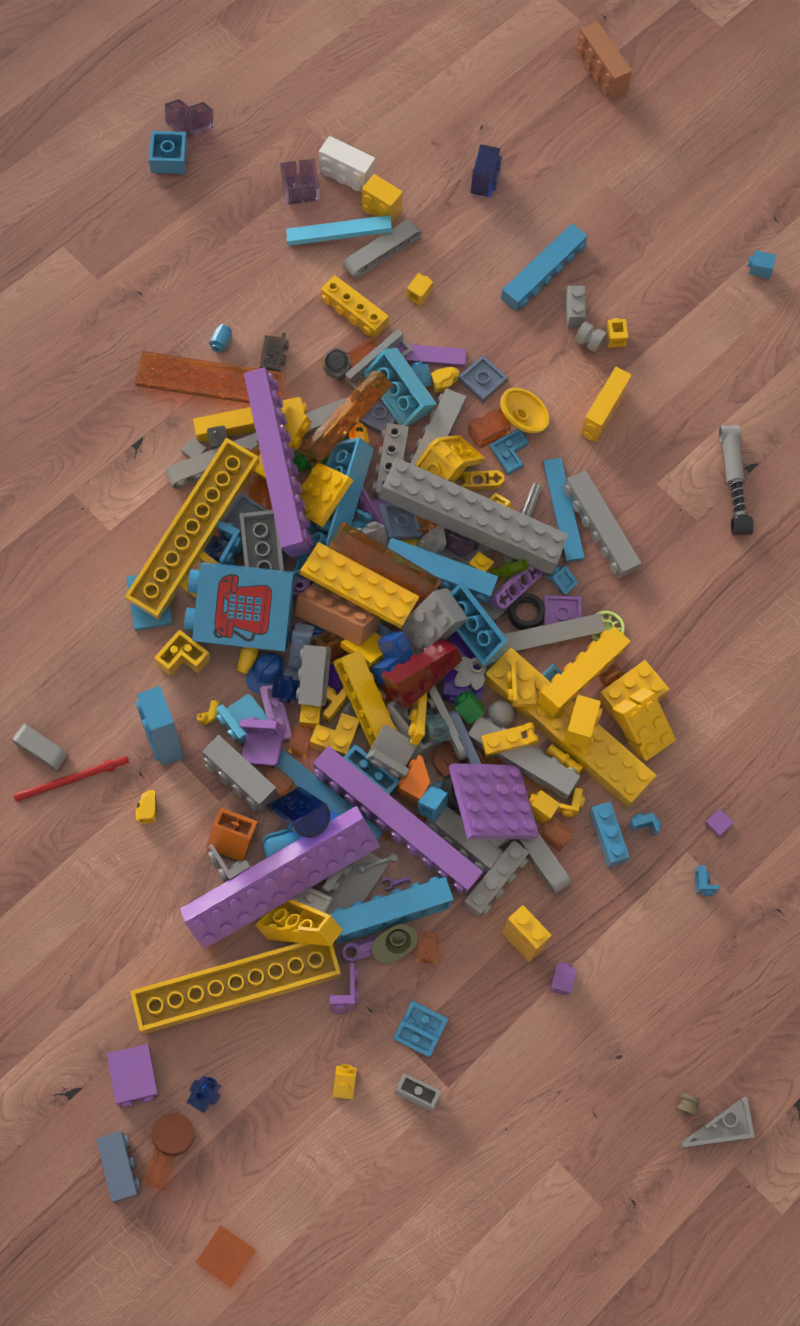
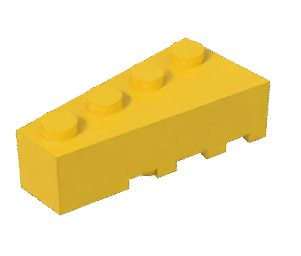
M293 899L264 914L255 925L267 940L331 946L343 931L331 915Z

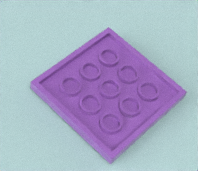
M455 763L448 767L467 839H536L539 836L522 774L518 767L515 765Z

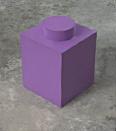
M564 962L556 964L549 991L569 996L572 992L577 969L572 968L571 964Z

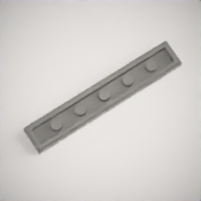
M601 613L504 635L509 640L508 650L512 648L517 652L599 634L605 630Z

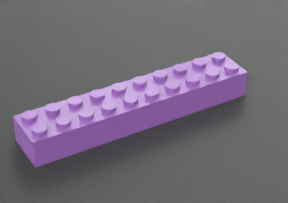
M265 367L244 373L280 546L291 558L312 553L314 540L308 531L310 522L304 513L306 504L300 495L303 491L296 477L299 475L296 464L294 465L293 463L295 454L293 448H290L289 445L291 436L285 427L287 418L281 409L284 407L281 396L278 395L280 390L278 380H274L273 374L269 373Z
M329 745L314 761V772L318 779L323 783L327 781L331 785L330 788L338 795L340 793L343 794L346 798L345 801L352 807H359L364 817L368 820L372 818L376 822L375 825L381 831L385 832L387 830L392 835L391 839L399 845L401 843L407 847L406 851L413 857L417 855L421 858V863L429 870L433 868L437 871V876H440V879L446 877L453 885V890L459 895L465 894L467 896L480 881L483 874L480 868Z
M355 806L182 907L180 910L184 922L205 950L379 848L380 845L358 807Z

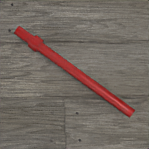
M127 756L115 760L109 759L101 765L13 794L17 802L104 771H113L116 767L128 764L129 760Z

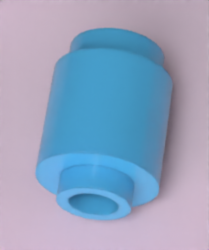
M221 324L215 328L209 342L213 351L218 353L226 351L232 337L230 327Z

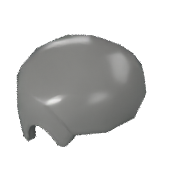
M497 700L488 707L486 717L491 719L494 725L499 728H508L514 722L515 709L509 702Z

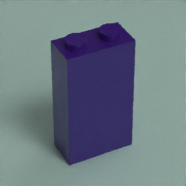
M455 631L450 637V643L458 648L461 657L475 658V654L458 632ZM475 665L473 666V668L475 670H479L480 666ZM454 669L445 675L442 700L455 704V698L461 692H467L469 689L472 690L480 701L482 700L483 686L478 690L473 689L471 684L467 687L455 686V678L458 672Z

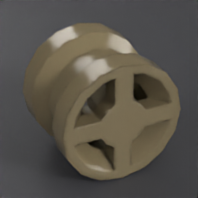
M681 1093V1102L677 1105L676 1110L696 1117V1108L700 1104L701 1099Z

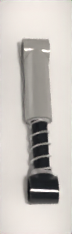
M725 425L719 427V442L722 444L727 485L732 490L730 493L731 497H733L731 503L734 505L732 511L735 512L731 519V533L733 536L752 535L753 519L747 514L748 511L745 510V495H743L744 488H742V484L745 483V475L740 446L741 430L739 425Z

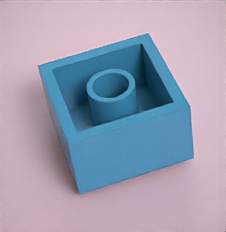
M151 131L149 150L151 173L186 174L188 146L186 132Z

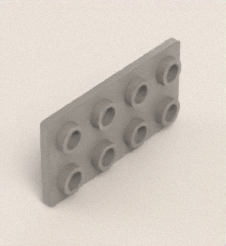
M370 852L331 875L322 887V893L333 898L326 914H332L334 909L344 907V909L350 908L353 903L363 901L364 903L387 869L388 863L366 869L365 872L361 873L358 870L360 865H368L382 860Z

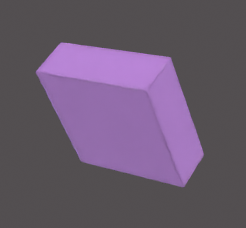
M720 809L705 822L718 837L734 823Z

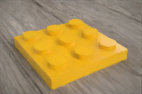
M318 462L307 480L302 484L303 492L300 495L306 504L305 517H308L309 521L323 528L354 480Z

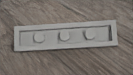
M397 329L345 374V382L361 396L372 387L368 379L363 376V372L384 349L395 348L402 344L407 350L401 354L403 357H406L413 351V348L403 339V333ZM358 380H366V385L361 389L354 384Z

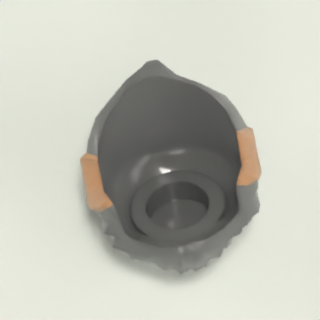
M337 348L330 350L322 359V369H324L329 377L341 380L352 367L350 355Z

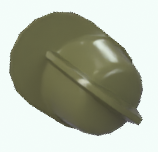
M407 924L390 926L374 940L372 944L373 957L383 964L397 961L416 947L418 942L417 933L412 926Z

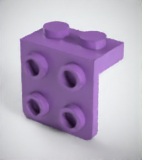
M255 717L241 719L239 726L247 733L242 756L251 765L277 766L285 729L276 719L267 718L266 720H260Z
M350 963V995H330V1011H334V1014H346V1011H355V1005H359V988H355L354 985L358 984V968H354V963Z

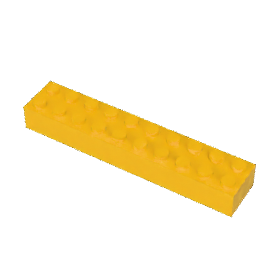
M228 438L224 440L124 596L129 603L154 618L161 619L189 575L190 570L194 567L199 556L217 531V525L220 521L224 520L259 465V457Z
M510 648L485 673L484 677L485 683L512 705L511 700H508V689H511L510 682H507V670H510L511 664H515V667L533 666ZM534 668L536 705L513 708L529 722H533L534 726L565 754L569 753L572 759L584 766V771L628 809L650 786L657 775L599 724L596 726L598 728L592 744L588 743L586 749L563 743L574 702L571 701L553 717L537 702L540 696L538 693L540 689L546 684L549 686L551 682Z
M297 943L130 991L139 1030L144 1035L341 978V972L333 944L331 946Z

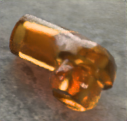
M482 749L476 751L481 764L502 765L501 760L498 758L488 759Z

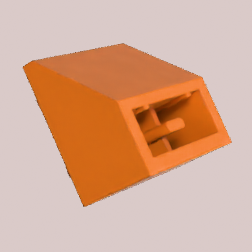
M418 755L416 760H411L407 776L401 778L397 790L400 800L417 809L418 801L430 786L428 773L421 755Z
M220 807L213 823L206 849L210 850L209 846L213 844L218 854L236 861H245L259 828L258 821Z

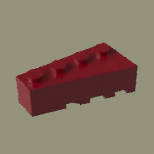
M441 638L424 648L421 654L412 655L409 657L408 662L395 665L394 670L391 672L385 671L381 676L391 699L405 709H408L462 661V658L456 646Z

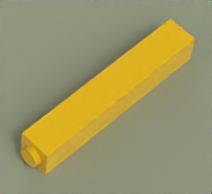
M301 397L283 400L284 407L281 408L282 413H285L288 406L303 414L308 413L306 403H302ZM251 407L193 419L196 437L200 443L209 440L207 429L224 425L227 437L256 431Z

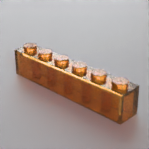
M372 371L304 443L300 450L311 462L321 463L393 384L382 372Z
M344 521L328 545L334 551L420 596L418 599L420 603L433 591H436L442 581Z

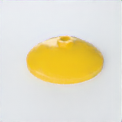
M514 387L507 389L501 396L502 412L506 419L517 429L526 433H540L548 426L549 413L547 408L530 391Z

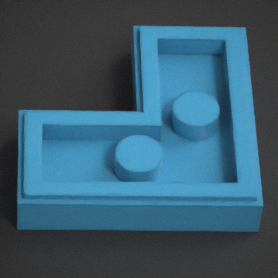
M517 429L490 443L488 447L508 476L523 468L524 464L515 452L528 446L529 441L523 432Z

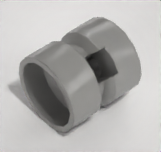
M585 321L579 328L574 342L582 347L587 345V349L596 354L602 347L607 333L599 328L595 330L592 324Z

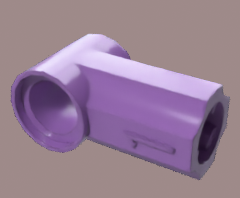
M377 935L355 943L346 944L341 953L342 961L350 965V963L355 964L359 960L373 956L372 944ZM353 950L356 953V957L349 958L345 952Z

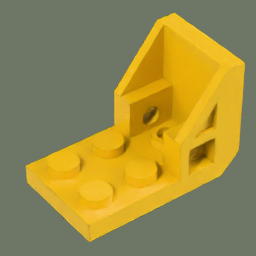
M461 435L436 438L429 444L415 466L454 483L467 466L482 464L486 458Z

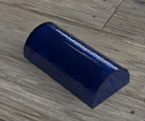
M298 787L266 805L268 811L300 836L306 838L320 835L326 830L330 822L328 805L302 787Z

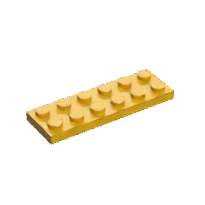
M320 542L317 543L299 573L400 629L420 597Z

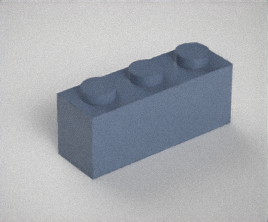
M119 1131L96 1138L111 1201L116 1203L139 1196L138 1190L141 1189L139 1178L134 1177L133 1169L136 1168L133 1156H129L127 1148L131 1147L128 1135L124 1136V1133Z

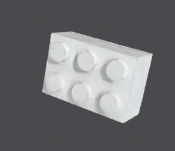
M329 136L319 150V172L326 177L337 180L341 184L352 187L355 191L362 192V187L375 174V157Z

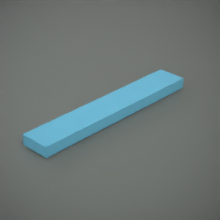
M391 215L286 229L287 244L291 246L392 232Z

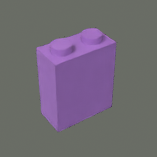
M149 1044L107 1053L115 1103L126 1108L133 1106L134 1102L142 1100V1103L152 1102L155 1100L154 1097L159 1096Z

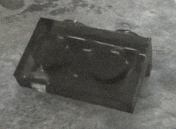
M282 333V337L265 335L259 369L265 367L267 371L281 373L282 366H286L287 356L284 353L285 350L288 351L289 340L286 339V333Z

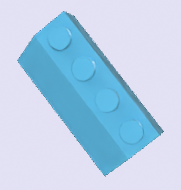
M398 348L384 349L363 372L399 425H412L425 417L437 405Z

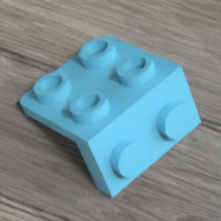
M250 694L245 695L228 708H225L223 704L216 708L217 720L222 726L225 725L227 727V733L239 745L245 742L247 735L239 726L241 719H249V717H255L260 720L267 719L264 711Z

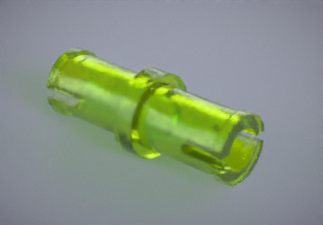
M525 559L513 563L507 562L503 566L492 568L490 574L498 576V579L506 576L512 577L516 573L527 571L529 567L528 562Z

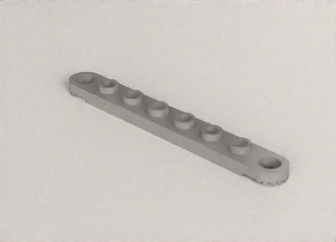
M410 643L413 653L419 655ZM434 685L427 692V703L430 709H434L436 722L438 725H442L444 738L447 742L450 741L458 759L468 758L466 749L464 750L465 746L460 740V735Z

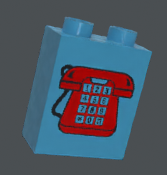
M211 562L200 563L199 570L191 569L189 574L188 592L197 593L196 607L186 609L184 630L193 631L192 641L286 651L289 643L296 572Z

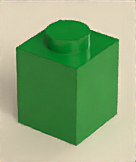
M471 689L467 692H461L455 698L454 708L469 725L485 713V705Z

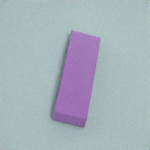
M402 344L395 347L398 348L400 353L407 350ZM410 345L413 351L404 357L407 363L410 364L422 361L423 364L465 368L466 349Z

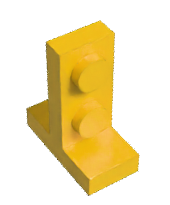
M330 686L327 688L326 702L330 705L323 713V718L329 723L349 699L344 687L338 695Z

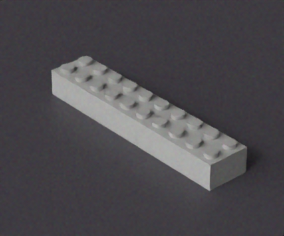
M397 457L378 498L548 574H551L556 567L568 537L567 533Z

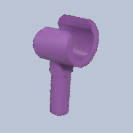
M407 876L395 880L384 878L382 883L391 882L390 887L384 888L386 891H391L394 889V886L410 881V877Z

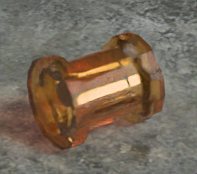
M613 664L612 668L605 673H601L599 678L602 684L608 687L622 677L624 673L617 664Z

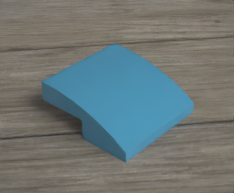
M412 1000L393 1039L430 1057L449 1018Z

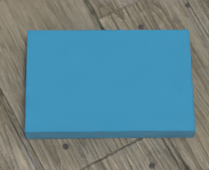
M138 575L126 577L128 590ZM131 604L135 631L173 625L170 605L161 619L158 620Z

